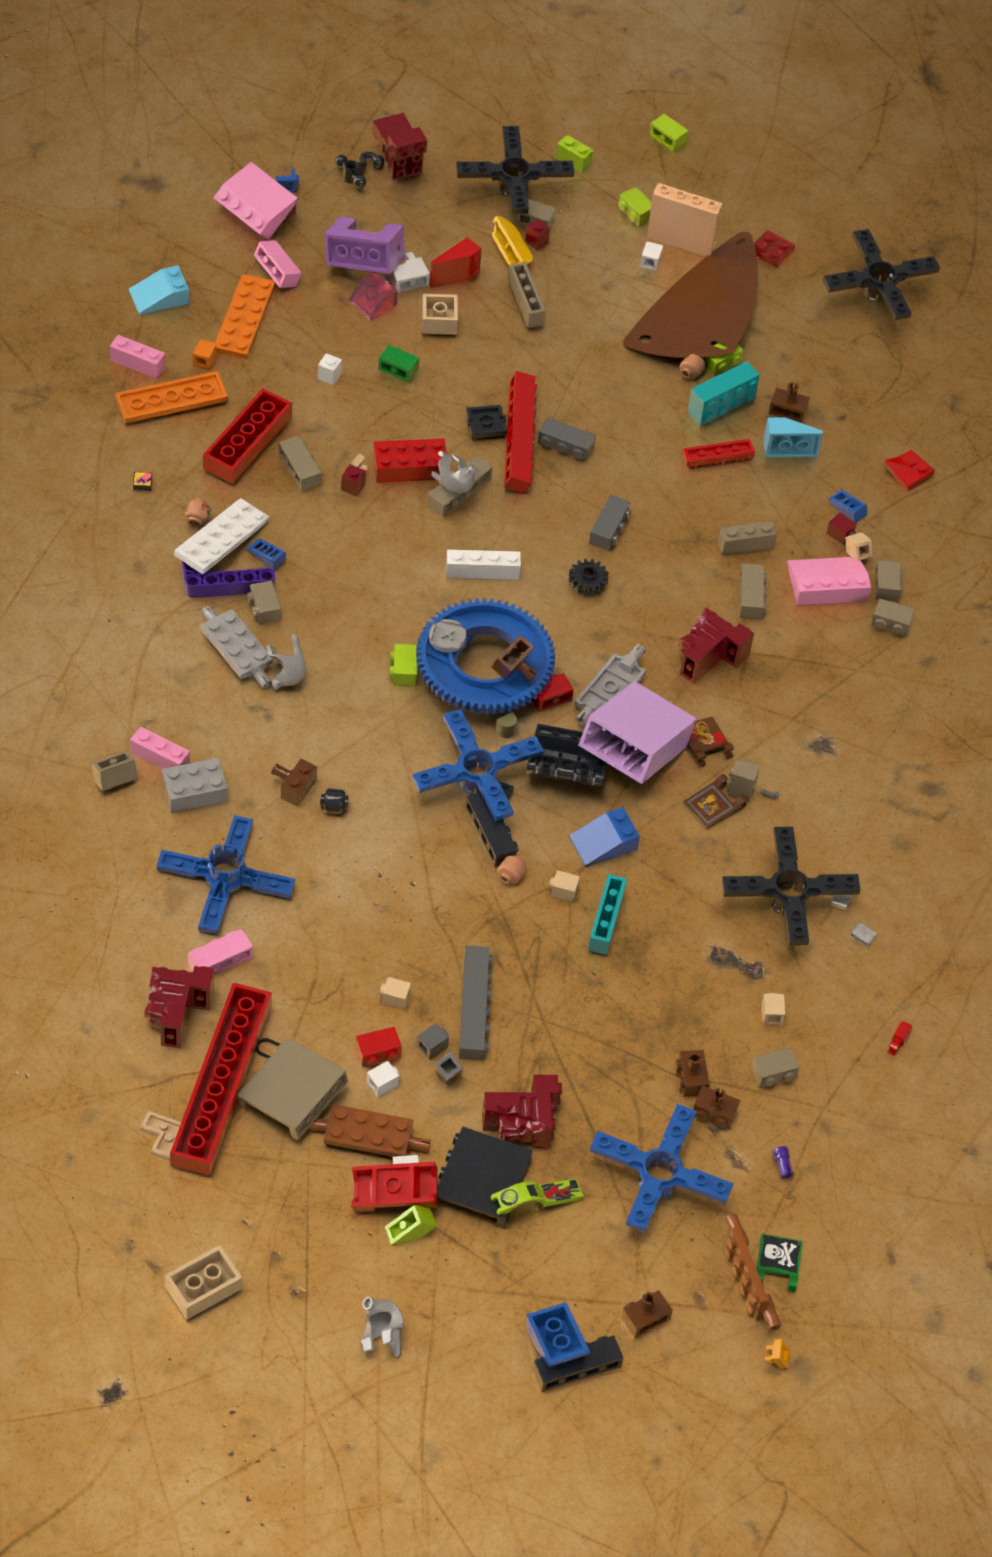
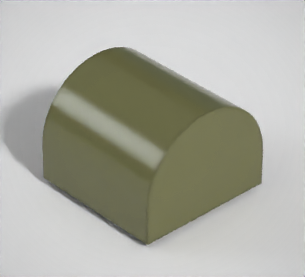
M513 712L497 719L496 732L503 738H510L515 734L517 718Z

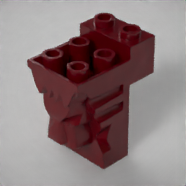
M404 113L373 120L372 133L381 144V151L385 154V161L388 162L391 180L422 173L424 153L427 152V138L421 128H412Z
M705 608L695 621L696 625L690 629L686 636L680 638L678 643L679 652L683 656L680 675L695 684L721 659L734 668L741 665L750 656L754 632L740 623L734 627L715 612Z
M194 966L193 973L186 970H172L166 967H152L149 1003L145 1008L144 1018L148 1020L150 1025L160 1028L161 1046L181 1049L190 1008L210 1011L214 995V969L207 966Z
M533 1074L531 1092H484L482 1131L498 1130L500 1139L505 1141L520 1139L522 1142H532V1145L549 1149L550 1141H554L556 1127L553 1113H556V1107L560 1105V1095H562V1083H558V1075Z

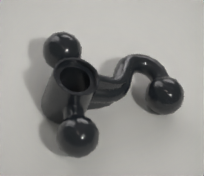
M367 151L360 155V162L348 160L345 155H338L335 158V164L343 168L342 178L344 181L353 183L357 188H363L366 185V178L359 174L367 167L366 158L372 159L374 167L381 168L385 163L383 156Z

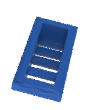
M843 490L829 498V501L855 523L867 516V505Z
M261 538L247 547L248 552L272 570L286 561L285 551Z

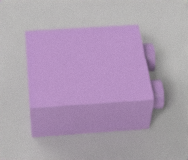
M634 681L589 715L579 746L642 784L686 749L697 718Z

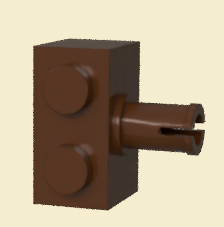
M794 382L788 384L787 390L776 388L770 403L769 414L802 423L810 397L797 394L799 386L795 383L793 388Z
M520 635L496 659L491 668L505 680L514 671L518 670L530 682L538 672L532 669L525 661L533 651L534 646Z
M300 759L293 770L290 771L276 763L271 774L284 780L281 784V799L298 806L317 781L318 767Z
M704 1050L680 1051L678 1059L675 1060L676 1072L679 1071L680 1073L678 1087L682 1089L683 1097L698 1096L702 1086L707 1088L710 1086Z
M702 1086L693 1110L697 1111L695 1117L701 1121H708L720 1128L730 1130L741 1100L726 1095L723 1089L719 1092L720 1088L713 1090Z
M659 1290L654 1293L646 1292L641 1300L635 1303L632 1301L624 1306L621 1319L633 1337L637 1338L671 1320L673 1310Z

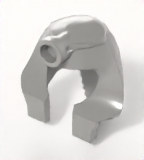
M439 451L438 454L442 457L438 461L440 475L432 471V477L453 494H463L470 490L474 484V475L478 474L479 469L472 465L467 467L466 462L459 456L452 455L450 457L447 453ZM452 459L458 463L457 472L450 470L449 465Z
M297 634L291 635L294 648L293 655H279L274 646L266 645L268 655L278 660L283 666L282 672L275 676L276 679L272 680L275 691L283 686L296 685L305 677L306 665Z
M366 1297L363 1300V1308L367 1310V1324L364 1335L360 1340L364 1352L374 1350L373 1339L382 1336L383 1344L390 1343L395 1357H400L402 1353L401 1329L403 1328V1315L393 1301L386 1299L376 1301L372 1297Z

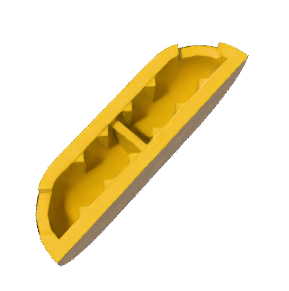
M496 215L493 220L495 226L492 237L509 265L526 262L527 265L530 264L533 256L516 227L505 218Z

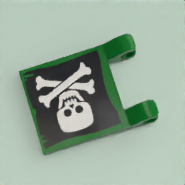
M761 1233L756 1269L762 1284L765 1272L788 1276L787 1290L791 1292L796 1291L803 1241Z

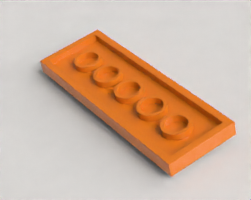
M245 274L241 275L215 341L217 353L244 359L248 358L275 288V281Z
M218 371L115 393V398L125 424L228 401V395Z

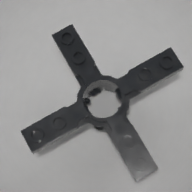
M502 126L505 159L500 164H493L490 161L456 162L457 178H491L493 181H499L501 193L510 197L511 214H528L527 193L530 180L574 177L573 161H539L538 163H528L523 159L519 126Z
M869 229L853 231L852 237L867 266L862 272L853 270L824 276L823 282L828 293L861 287L864 295L870 301L875 302L877 296V302L885 301L894 320L911 318V311L896 285L907 278L939 273L940 266L936 258L930 256L903 261L901 265L893 266L889 262L882 261L880 257L881 252Z
M793 826L774 827L773 834L778 872L771 879H765L763 876H723V896L770 897V902L775 912L780 913L783 908L782 914H785L789 946L809 945L804 907L805 901L810 896L859 895L861 891L858 874H822L816 878H808L804 873L798 871V856ZM794 885V890L800 895L787 896L779 889L785 887L793 888Z

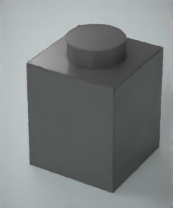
M435 1023L417 1036L416 1047L430 1060L448 1047L449 1035L444 1028H440Z
M451 1052L434 1064V1068L446 1084L463 1072V1067Z

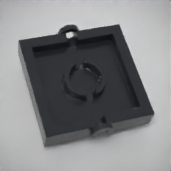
M501 405L466 408L467 426H469L472 439L507 436L506 416L503 415Z

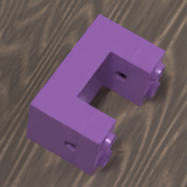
M339 217L325 233L326 265L391 274L405 257L404 225L388 223L380 233L356 230V219Z

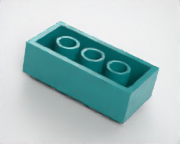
M745 362L692 388L688 413L701 426L719 416L725 415L733 409L739 408L747 402L753 401L756 398L760 374L748 362Z

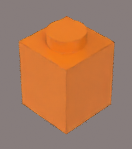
M200 339L193 352V366L210 370L217 356V344Z

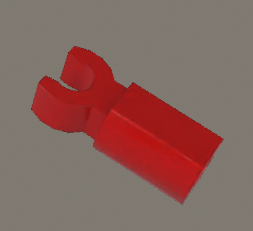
M901 1021L892 1037L888 1053L895 1056L899 1047L904 1045L913 1027L911 1024Z

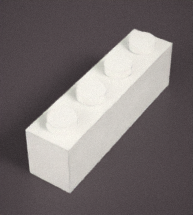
M447 550L446 578L519 580L521 568L520 552Z

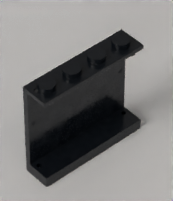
M462 1126L460 1133H456L454 1136L453 1150L449 1149L445 1161L448 1163L446 1167L441 1168L438 1179L441 1180L439 1185H437V1203L438 1200L442 1199L497 1218L496 1226L504 1229L511 1211L508 1214L498 1215L496 1211L501 1206L498 1200L492 1201L490 1197L492 1194L523 1182L531 1162L533 1150Z

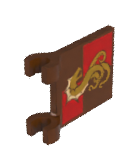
M713 716L697 720L687 744L694 755L697 766L705 765V753L722 749L726 759L733 757L731 751L734 750L732 743L727 741Z

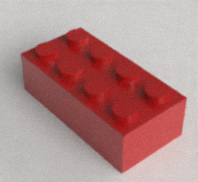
M445 438L373 442L376 483L436 480L432 477V471L440 475L438 461L442 457L438 453L439 451L447 453Z

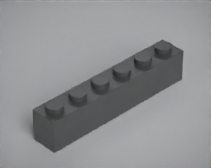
M465 946L459 1059L483 1060L484 1053H488L489 1041H485V1035L489 1036V1023H486V1018H490V1006H487V1001L491 1000V989H487V986L492 981V972H488V967H492L493 955H489V947Z

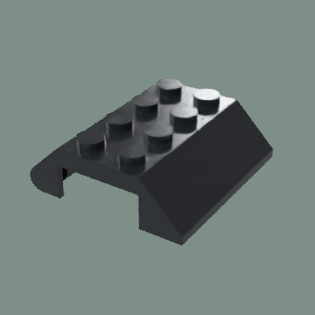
M537 724L535 736L544 752L543 755L535 758L529 755L526 772L534 776L602 788L607 762L579 746L583 732Z

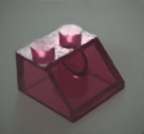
M372 272L362 278L349 297V302L372 321L397 305L398 290L377 272Z

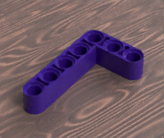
M181 560L185 594L190 598L247 594L250 592L251 584L272 581L275 588V572L270 568L205 572L201 574Z

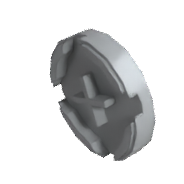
M443 619L431 626L429 641L436 650L452 653L464 646L466 630L457 621Z

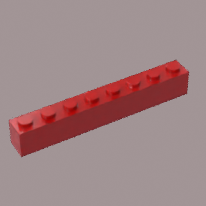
M515 371L509 382L504 488L524 494L533 482V477H531L534 464H532L534 456L532 446L535 441V437H533L535 423H533L536 415L534 406L537 400L535 397L537 384H535V376Z

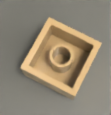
M423 294L422 334L457 335V295Z

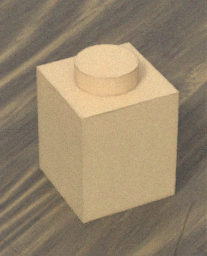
M862 532L845 537L846 553L853 559L859 561L873 556L872 540Z
M557 870L556 876L551 877L549 888L552 889L551 897L573 903L578 890L580 876Z
M388 977L386 984L382 983L380 987L381 1003L405 1010L410 996L411 983Z
M764 994L761 1004L763 1025H783L785 1018L784 994Z

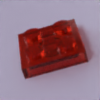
M766 230L754 243L757 258L775 268L795 250V244L769 230Z

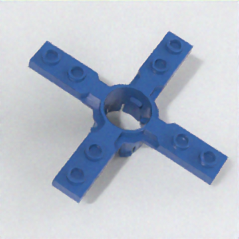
M461 709L443 714V720L461 756L458 758L457 764L447 763L412 774V780L418 792L422 793L454 782H460L464 790L467 785L466 792L469 794H474L475 788L476 793L481 792L495 821L513 816L514 811L502 787L494 777L499 769L528 760L529 755H532V758L543 755L544 750L537 737L534 736L502 746L499 751L490 753L478 747L476 737ZM477 762H479L478 768H481L483 770H486L487 768V773L477 775L472 774L467 770L470 768H476Z
M234 815L226 842L223 844V850L220 844L215 845L208 858H198L161 850L156 865L157 870L192 878L203 876L206 878L207 883L211 885L198 925L199 931L218 935L230 891L237 889L241 885L250 887L252 891L288 899L291 898L295 878L258 871L246 867L244 863V850L253 825V819ZM226 863L232 864L237 868L230 871L229 877V872L219 871L215 867Z
M677 1104L659 1149H652L647 1153L638 1150L636 1145L597 1131L590 1147V1152L639 1171L640 1191L627 1218L626 1226L645 1233L660 1197L663 1199L670 1197V1193H673L676 1186L723 1204L727 1203L734 1183L695 1168L691 1170L684 1168L681 1159L678 1157L697 1111ZM657 1163L658 1167L671 1171L673 1177L667 1180L655 1179L650 1176L648 1170L656 1167Z

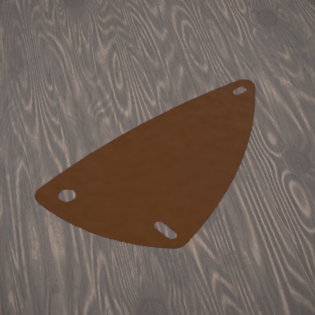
M749 232L736 234L714 250L710 256H706L689 270L644 314L624 338L623 344L637 351L668 357L687 358L691 354H696L699 357H711L734 352L746 330L756 298L758 265L752 235ZM740 238L747 239L742 245L736 244ZM643 335L651 337V341L647 343H642L639 339ZM716 341L727 345V348L721 349L710 343Z

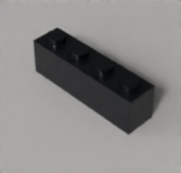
M481 792L466 796L465 807L494 867L499 866L507 856L517 855V852H519L518 844L512 840L509 826L505 825L504 819L494 820Z
M602 1336L594 1342H586L590 1354L550 1367L542 1356L537 1357L534 1360L532 1370L541 1392L622 1367L624 1357L615 1336Z

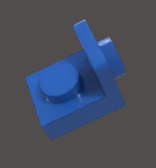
M291 169V175L276 176L275 181L292 193L296 192V185H299V175L295 174V169Z

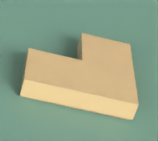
M148 1111L140 1126V1130L157 1136L151 1149V1155L170 1161V1151L181 1122Z

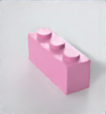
M276 240L259 242L254 256L279 288L296 287L302 272Z
M120 335L110 345V361L156 379L165 369L164 352Z
M141 726L130 739L131 754L161 769L190 763L189 750Z
M242 929L232 931L220 939L212 940L205 946L194 948L188 953V964L192 970L194 966L212 968L215 975L252 958L253 946Z

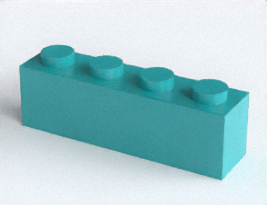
M608 874L590 936L589 951L608 954L624 897L627 878Z

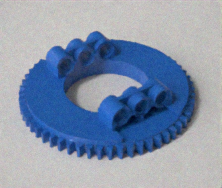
M476 598L475 603L468 599V604L462 600L460 606L456 602L454 603V608L448 605L447 610L442 608L441 614L435 613V618L431 617L430 622H426V627H423L418 638L416 663L418 664V670H420V676H423V682H427L426 686L431 687V692H436L437 697H442V701L449 702V705H455V708H462L463 711L469 710L471 713L474 711L478 712V714L481 712L496 714V712L503 713L507 710L510 712L513 708L518 709L520 705L525 706V701L531 703V698L536 699L537 694L540 695L542 689H546V684H549V680L554 672L555 647H553L551 635H548V630H544L543 624L539 625L540 620H534V615L528 616V611L522 613V607L515 609V604L509 607L507 601L502 605L501 600L494 603L492 598L490 602L483 598V601L480 602ZM443 619L459 622L466 630L464 646L452 653L436 650L429 641V630L434 623L437 624ZM475 635L496 636L505 640L510 645L522 635L534 646L533 651L525 662L538 673L530 682L518 670L514 671L506 680L502 677L491 680L478 679L464 673L456 665L455 661L459 659L463 649L469 646Z

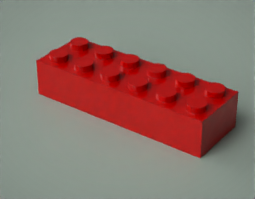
M262 388L203 454V469L234 484L292 418V402Z

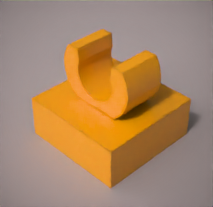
M776 1339L773 1345L766 1347V1350L772 1353V1355L765 1357V1360L769 1364L775 1363L779 1369L788 1368L790 1348L782 1339Z

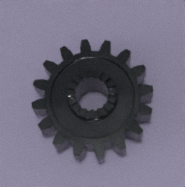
M584 558V562L578 560L577 565L572 564V568L569 569L568 581L571 583V587L576 589V592H580L583 595L599 594L600 590H604L606 584H608L609 572L605 571L606 566H600V561L594 563V559H591L588 562Z

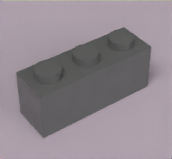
M547 417L539 430L537 443L577 459L587 461L595 446L596 435Z
M613 495L609 496L591 530L589 544L608 551L612 545H616L619 537L618 533H622L625 526L624 521L629 520L632 512L629 509L630 501Z

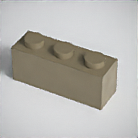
M299 436L280 441L278 454L300 490L304 491L321 485L322 470L320 466L317 467L314 456L307 451L306 443L302 442Z
M773 521L721 527L718 544L722 555L772 549L775 547L777 533Z
M742 563L740 571L739 618L761 619L762 613L766 612L767 601H764V598H766L767 587H764V584H766L767 573H764V565Z

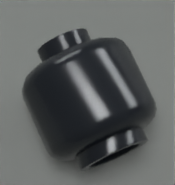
M328 788L325 794H321L320 805L324 806L326 813L342 814L344 810H347L349 795H346L344 790Z

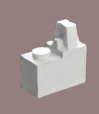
M412 252L405 253V263L398 265L390 274V281L396 293L429 286L430 273L421 257L415 258Z

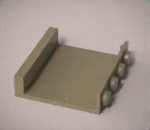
M287 1038L277 1047L275 1053L265 1060L260 1070L252 1075L251 1080L239 1090L237 1097L240 1107L243 1108L246 1103L288 1126L291 1137L299 1140L348 1083L346 1070Z

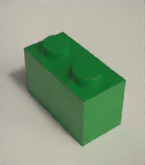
M388 345L379 357L378 370L409 383L419 370V357Z

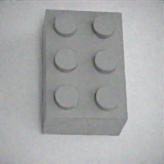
M218 758L162 769V784L171 813L228 802V787Z

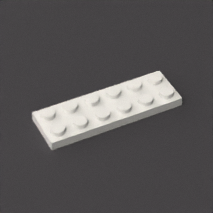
M240 498L175 549L174 556L201 574H204L268 522L269 516Z

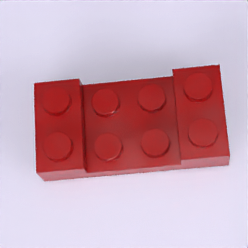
M434 1161L353 1166L354 1199L351 1202V1207L354 1212L375 1211V1208L417 1205L426 1208L437 1207L438 1167Z

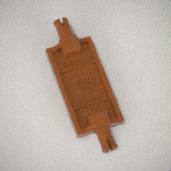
M332 1104L330 1116L327 1120L317 1118L307 1129L324 1132V1144L392 1157L406 1156L407 1150L410 1151V1149L428 1153L431 1139L413 1137V1134H411L413 1119Z
M731 1214L726 1217L730 1235L727 1238L728 1243L727 1247H725V1253L727 1258L732 1261L734 1276L738 1277L740 1281V1292L747 1299L748 1312L753 1314L755 1321L765 1318L770 1331L778 1330L781 1328V1323L775 1311L772 1297L770 1294H766L749 1252V1240L746 1232L741 1226L738 1215Z

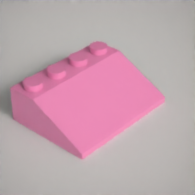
M252 162L225 182L214 196L218 202L267 240L271 238L299 200Z
M852 557L787 561L796 605L868 601L871 584L868 573L860 560L856 561Z

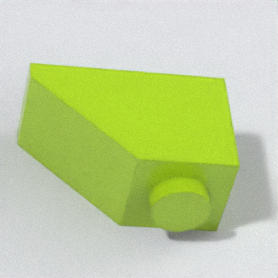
M413 1205L386 1225L385 1229L391 1245H397L422 1238L436 1228L437 1225L430 1208Z

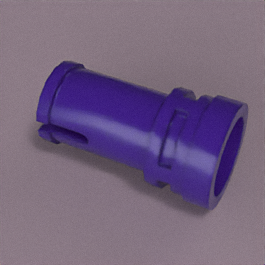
M780 1146L773 1149L772 1154L775 1162L778 1164L781 1178L787 1179L792 1177L794 1173L789 1161L788 1147Z

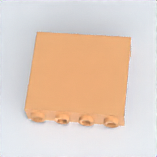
M658 183L652 197L647 238L705 257L710 256L716 246L714 238L718 214L723 203Z

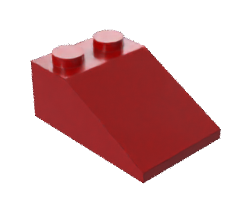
M467 237L431 261L429 286L433 288L468 281L472 277L477 276L480 272L482 248Z

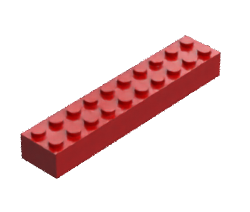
M232 983L171 1148L170 1166L208 1176L211 1175L238 1100V1092L243 1086L272 1005V992Z

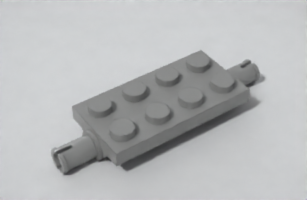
M211 606L205 607L201 614L208 621L200 625L202 632L240 679L248 676L255 679L263 690L266 689L265 685L269 688L272 685V681L264 673V669L273 664V658L268 655V652L233 609L218 616Z
M636 644L632 651L624 656L614 653L578 696L574 706L582 710L575 718L579 724L583 720L581 725H586L590 714L634 681L639 683L646 675V670L639 666L638 660L646 652L643 646L640 647V644Z

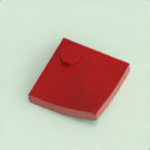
M913 450L885 460L887 469L907 491L934 475L935 469Z

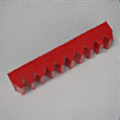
M750 438L682 448V456L688 469H691L692 466L697 468L699 465L704 467L706 464L711 466L712 463L718 465L719 462L724 464L726 461L731 463L733 460L738 462L739 459L745 461L746 458H749L751 460L755 455Z

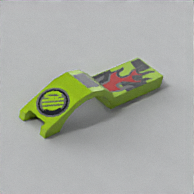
M570 1179L541 1185L536 1182H522L492 1194L490 1198L492 1201L498 1200L501 1208L496 1212L498 1215L508 1214L512 1209L528 1202H541L543 1207L580 1201L583 1198V1194L577 1180Z

